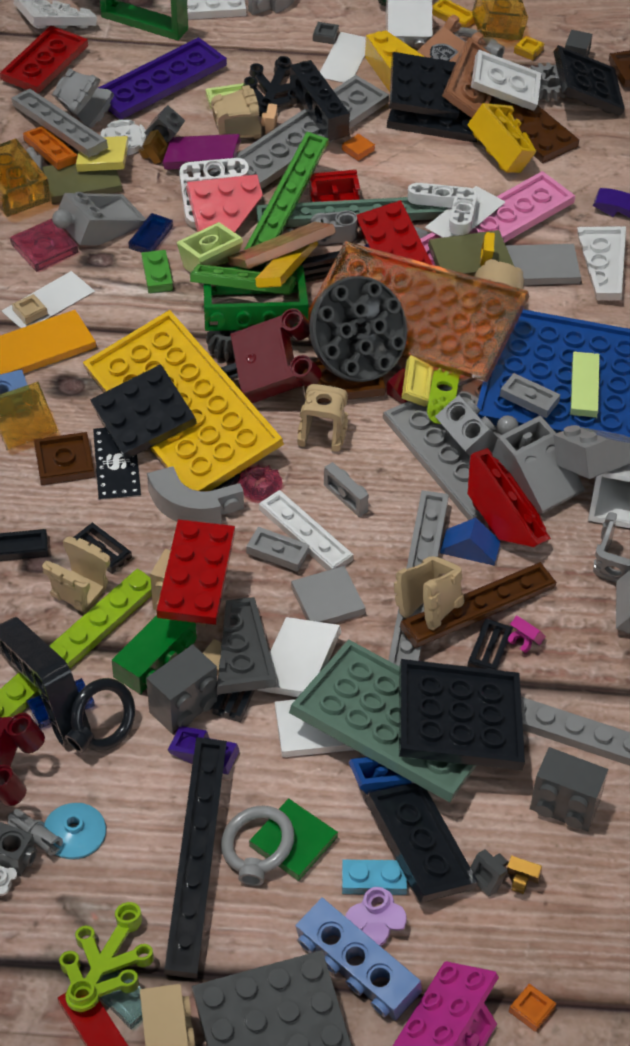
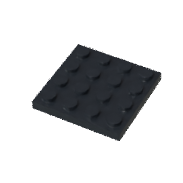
M401 659L399 666V757L523 771L525 754L520 673Z

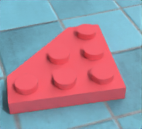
M257 174L187 182L186 185L197 232L220 222L236 233L263 196Z

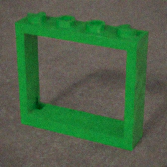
M100 0L102 18L179 41L188 30L187 0H171V16L118 0Z
M300 265L291 275L296 277L297 284L291 293H298L299 302L212 304V295L265 294L271 292L218 285L211 287V284H203L205 331L243 330L282 316L285 311L293 308L298 309L308 319V298L303 266ZM266 266L253 267L251 269L240 267L225 268L262 272ZM218 321V325H210V322Z

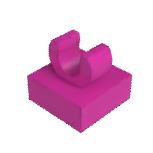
M516 615L510 625L517 631L509 635L508 642L514 645L517 639L524 638V644L520 650L527 653L531 649L532 641L540 646L546 636Z

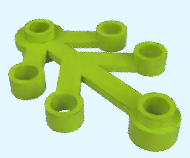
M126 902L117 907L115 910L117 927L101 953L98 951L95 931L91 926H82L76 930L75 938L77 945L83 948L91 968L86 978H83L79 970L81 963L79 955L75 951H66L60 956L61 970L68 975L71 983L65 997L67 1005L72 1010L78 1012L88 1011L104 995L118 990L124 993H132L138 989V975L134 970L130 969L122 971L118 977L100 982L103 975L133 964L139 967H147L154 961L153 949L148 944H140L134 950L115 956L127 935L136 931L142 923L141 909L136 903ZM86 935H89V936H90V937H88V938H86V939H82L83 936H86ZM142 954H148L146 957H139ZM68 961H74L72 964H66ZM129 979H132V980H133V981L130 982V983H124L126 980H129Z

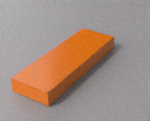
M41 126L23 133L24 141L57 170L76 164L78 155L45 127Z

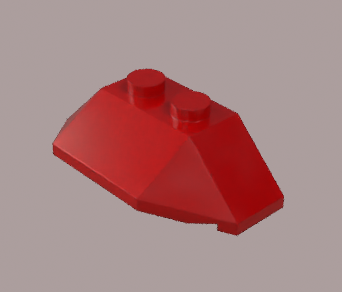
M488 448L470 455L467 494L472 500L474 508L482 514L488 523L490 531L499 540L530 547H536L549 541L551 538L546 532L541 516L506 467L493 457L492 452Z

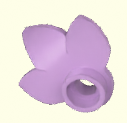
M382 887L369 889L365 893L362 902L350 907L345 915L347 919L379 946H382L387 941L390 930H404L407 922V916L403 907L395 904L392 894ZM383 902L380 906L374 907L377 903Z

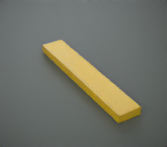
M318 241L273 259L255 278L256 287H281L318 246Z

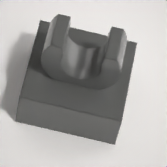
M486 849L477 853L470 868L478 880L477 885L488 896L498 891L508 871L505 866L509 864V861L500 853L493 857Z

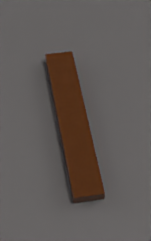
M539 562L464 594V604L449 612L441 620V625L434 630L427 627L424 611L402 620L399 627L416 649L552 590L557 582L544 565Z

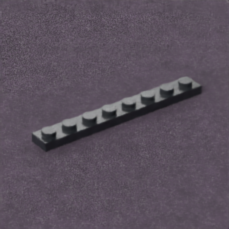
M196 737L164 975L197 979L227 741Z

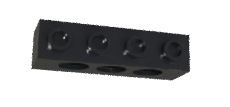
M312 60L290 65V89L324 137L331 141L349 136L350 113Z

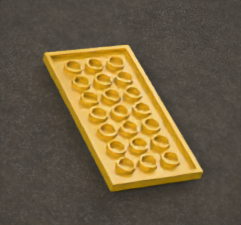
M168 310L83 362L87 372L104 392L160 364L162 365L194 414L197 424L150 447V449L165 468L173 466L179 480L192 490L211 491L284 445L282 437L171 310Z

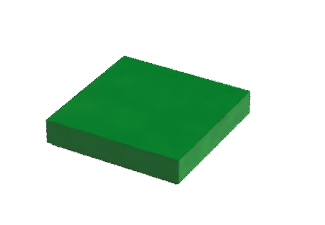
M288 798L279 810L285 813L292 822L294 843L289 855L278 867L299 881L338 838V832ZM269 819L249 840V846L265 858L270 857L277 850L281 842L282 832L279 825Z

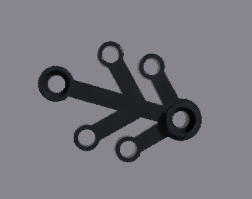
M280 56L275 61V74L271 83L263 74L264 67L259 63L251 64L249 71L251 77L244 79L243 86L249 85L255 92L260 117H262V113L267 112L268 104H278V107L300 102L290 89V83L280 85L283 77L290 75V65H293L291 59L287 56ZM257 83H259L261 87L265 90V97L257 89ZM288 93L286 97L274 99L277 95Z

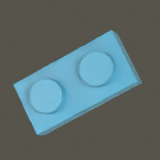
M342 860V894H365L373 887H382L392 895H406L407 878L397 860Z

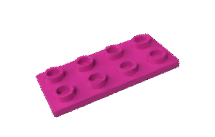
M448 961L444 962L393 1046H485L497 1026L495 1019L484 1003L499 978L497 973L482 968Z

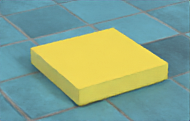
M128 136L103 137L107 140L108 148L96 156L87 157L78 151L76 161L77 172L124 169L129 145Z

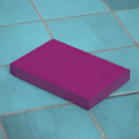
M240 134L173 137L170 140L163 160L164 169H180L187 162L236 158L241 142Z

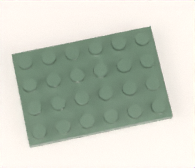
M349 639L290 707L289 713L448 802L452 801L477 766L399 757V666Z

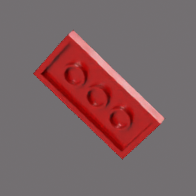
M49 26L0 72V79L26 90L31 89L39 94L88 47V39L57 27Z
M401 200L357 214L359 229L387 287L405 282L407 269L434 271L433 264Z
M178 519L157 606V618L216 625L235 537V526Z

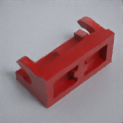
M357 170L313 173L309 181L311 202L360 200L358 193L360 184Z

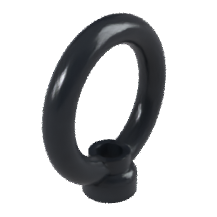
M111 678L97 679L87 684L79 692L71 710L72 730L65 735L67 742L80 753H83L87 748L103 751L119 745L129 734L135 719V702L129 689L120 681ZM103 690H109L116 693L121 699L123 718L120 726L112 735L99 739L95 738L93 733L84 726L83 713L87 702L94 694Z

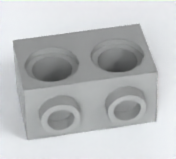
M458 395L435 417L469 456L474 452L486 448L489 449L496 443L498 438L493 433L496 427L486 416L481 419L477 415L481 410L471 399L466 402ZM480 431V433L478 434V436H476L475 438H473L474 435H475L477 432Z

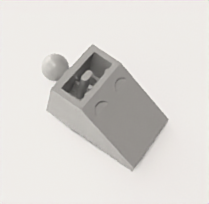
M82 192L64 193L59 209L54 212L52 217L53 224L57 228L66 229L79 245H101L146 225L148 221L123 194Z
M509 415L503 416L498 420L497 430L501 435L497 438L492 453L493 457L506 467L529 501L541 514L584 492V487L577 473L557 465L553 437L556 432L541 415L520 426L517 420Z

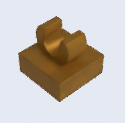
M154 130L149 133L142 145L143 149H140L138 152L143 159L150 157L154 164L161 163L165 157L168 144L159 130Z
M511 855L507 870L508 874L515 876L511 887L512 891L524 895L528 880L538 884L542 873V866Z

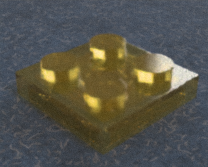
M39 382L0 394V435L6 450L58 432Z

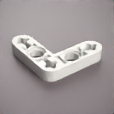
M229 158L184 163L180 167L179 179L185 221L188 226L196 228L190 201L187 197V182L248 175L249 166L244 159ZM238 167L241 173H236L235 168ZM216 168L221 173L214 177L208 174V170ZM225 168H227L228 175H225ZM187 172H192L193 177H189Z
M413 183L409 185L408 201L410 203L452 208L449 231L455 235L470 233L477 206V191L475 189L427 183Z

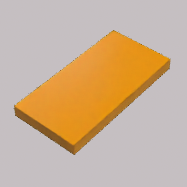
M76 310L57 315L0 335V374L21 369L23 374L95 349L97 348L96 341Z

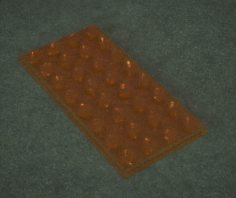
M345 241L308 310V320L310 321L312 309L317 298L332 283L352 276L373 278L383 283L395 294L404 310L407 322V340L401 357L408 359L411 355L431 366L488 382L529 299V293L519 288Z

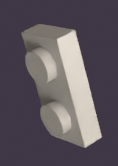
M515 373L512 374L500 390V397L545 418L549 416L560 400V394Z
M333 462L325 466L324 486L358 517L368 512L369 498L366 489L355 483L345 470L340 469Z
M258 527L246 546V553L298 572L309 553V544Z

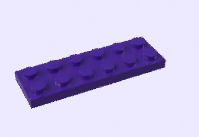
M198 37L98 88L108 89L113 92L114 97L110 102L111 106L108 111L122 120L227 66V58Z

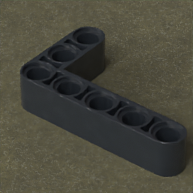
M15 616L0 624V653L39 690L53 732L59 743L65 746L69 744L65 739V735L72 730V706L79 694L72 672L66 661ZM84 710L83 723L84 726H86L91 731L90 724Z

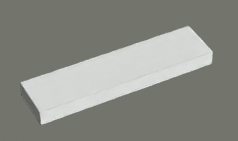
M278 490L259 503V510L290 538L309 544L308 554L326 570L346 566L353 561L354 554L281 490Z

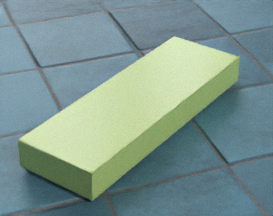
M573 351L570 415L597 418L599 354Z

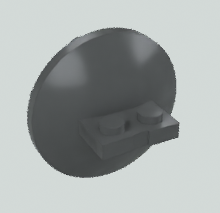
M352 276L332 283L319 295L310 317V338L317 357L331 373L347 381L365 382L384 376L397 364L406 345L407 322L400 301L387 286L373 278Z

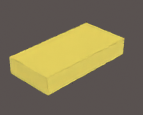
M411 355L406 361L402 399L424 407L428 405L433 376V363Z

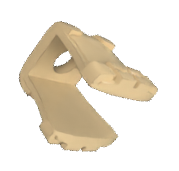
M249 85L242 86V89L224 96L219 94L212 98V113L219 135L240 134V138H262L261 125L258 119V101L254 90Z
M311 384L307 387L305 393L306 400L301 407L299 415L301 420L298 427L297 444L305 447L313 416L334 419L331 451L338 452L341 449V445L343 446L348 429V413L344 411L348 400L347 392L337 387ZM321 398L329 399L331 403L328 405H320L316 401Z
M69 536L64 539L63 546L70 561L71 571L55 563L45 561L42 565L43 573L49 577L52 587L50 595L58 600L62 599L74 605L75 609L85 613L102 595L108 585L106 571L110 566V556L104 552L102 553L101 548L94 544L89 546V542L81 538L76 540Z
M432 556L425 558L421 564L415 567L403 568L396 573L397 581L394 582V593H396L395 601L396 605L399 606L400 614L408 618L424 603L426 624L431 630L439 627L441 620L454 608H459L464 604V594L461 590L462 569L454 563Z

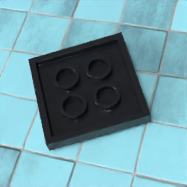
M557 45L553 53L562 93L568 98L583 101L588 106H595L606 113L621 116L625 111L615 68Z
M393 52L391 57L390 109L457 120L459 108L442 96L456 62Z
M161 364L90 399L93 408L125 460L197 424L194 414Z

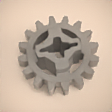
M547 62L546 66L538 63V67H530V69L541 73L538 100L546 99L549 102L550 98H553L555 101H558L559 96L566 98L562 93L556 65H551Z

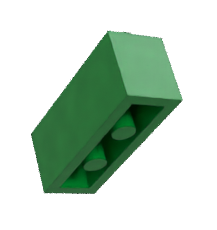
M156 615L112 659L113 677L141 695L147 689L146 678L195 643L197 639L196 623L157 618Z

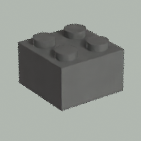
M194 645L188 647L146 678L149 712L172 734L177 732L179 726L188 727L194 718L202 712L212 709L215 702H217V666Z
M549 747L536 775L530 810L536 811L543 817H551L562 821L572 828L589 831L601 801L609 769Z

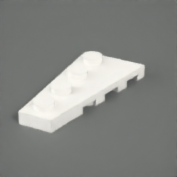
M626 226L577 227L578 238L596 300H622Z

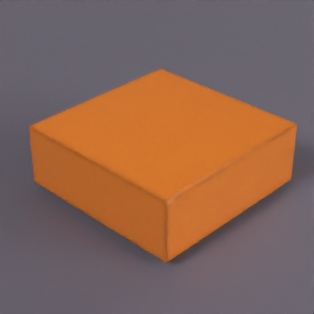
M358 133L342 143V150L359 161L375 151V144Z
M529 983L511 1004L509 1013L536 1032L553 1012L556 1003Z

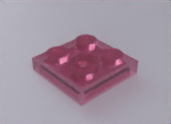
M52 219L10 237L11 245L36 272L78 253V245L63 229L57 228L53 224Z

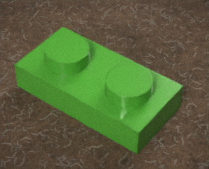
M166 250L141 252L148 293L173 291Z

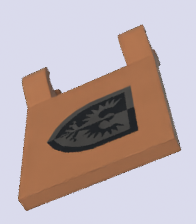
M451 15L444 27L419 48L417 52L425 57L457 62L465 43L453 34L461 28V23L458 22L460 20L459 17ZM476 32L471 39L480 46H485L484 36L480 32Z

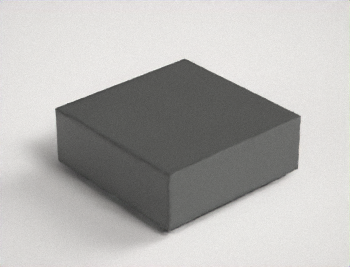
M318 22L313 33V41L334 44L339 33V25Z

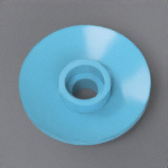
M84 803L62 805L50 813L44 823L45 828L63 839L62 847L56 843L53 845L60 849L55 855L64 859H80L91 855L101 846L106 835V825L101 813L94 807ZM71 824H79L78 826L73 828L69 827V825Z

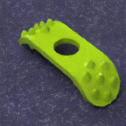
M441 368L434 370L427 407V415L433 423L441 424L435 416L456 398L460 374H457L455 370L452 372L448 368L445 371ZM445 384L450 386L452 389L449 391H442L438 389L437 386Z

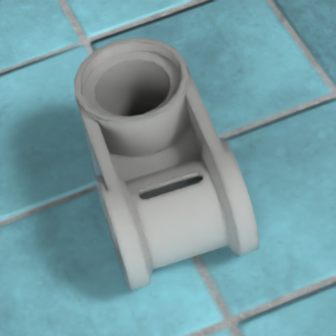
M352 211L317 213L311 218V223L321 222L322 219L323 223L334 224L336 231L334 235L319 240L318 245L352 243L357 239V215Z

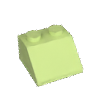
M218 222L176 243L183 266L191 273L198 264L209 266L226 264L229 262L228 256L240 251L243 239Z

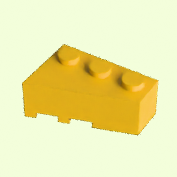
M385 30L366 35L365 58L390 92L391 57L393 52L425 56Z
M482 103L467 124L473 131V136L481 141L486 147L487 153L497 160L500 169L506 173H521L537 151L527 133L523 132L522 134L519 128L521 125L520 120L514 119L512 116L513 107Z

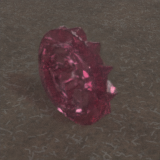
M258 463L255 468L248 467L246 472L240 473L239 483L243 488L244 495L250 499L265 500L282 488V478L278 470H272L270 465L261 467ZM265 478V481L260 482L256 487V480Z

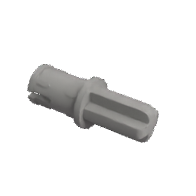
M15 809L12 813H9L8 824L33 834L34 843L46 851L48 855L53 856L60 850L53 844L56 843L62 847L63 839L45 828L44 822L34 820L20 809Z

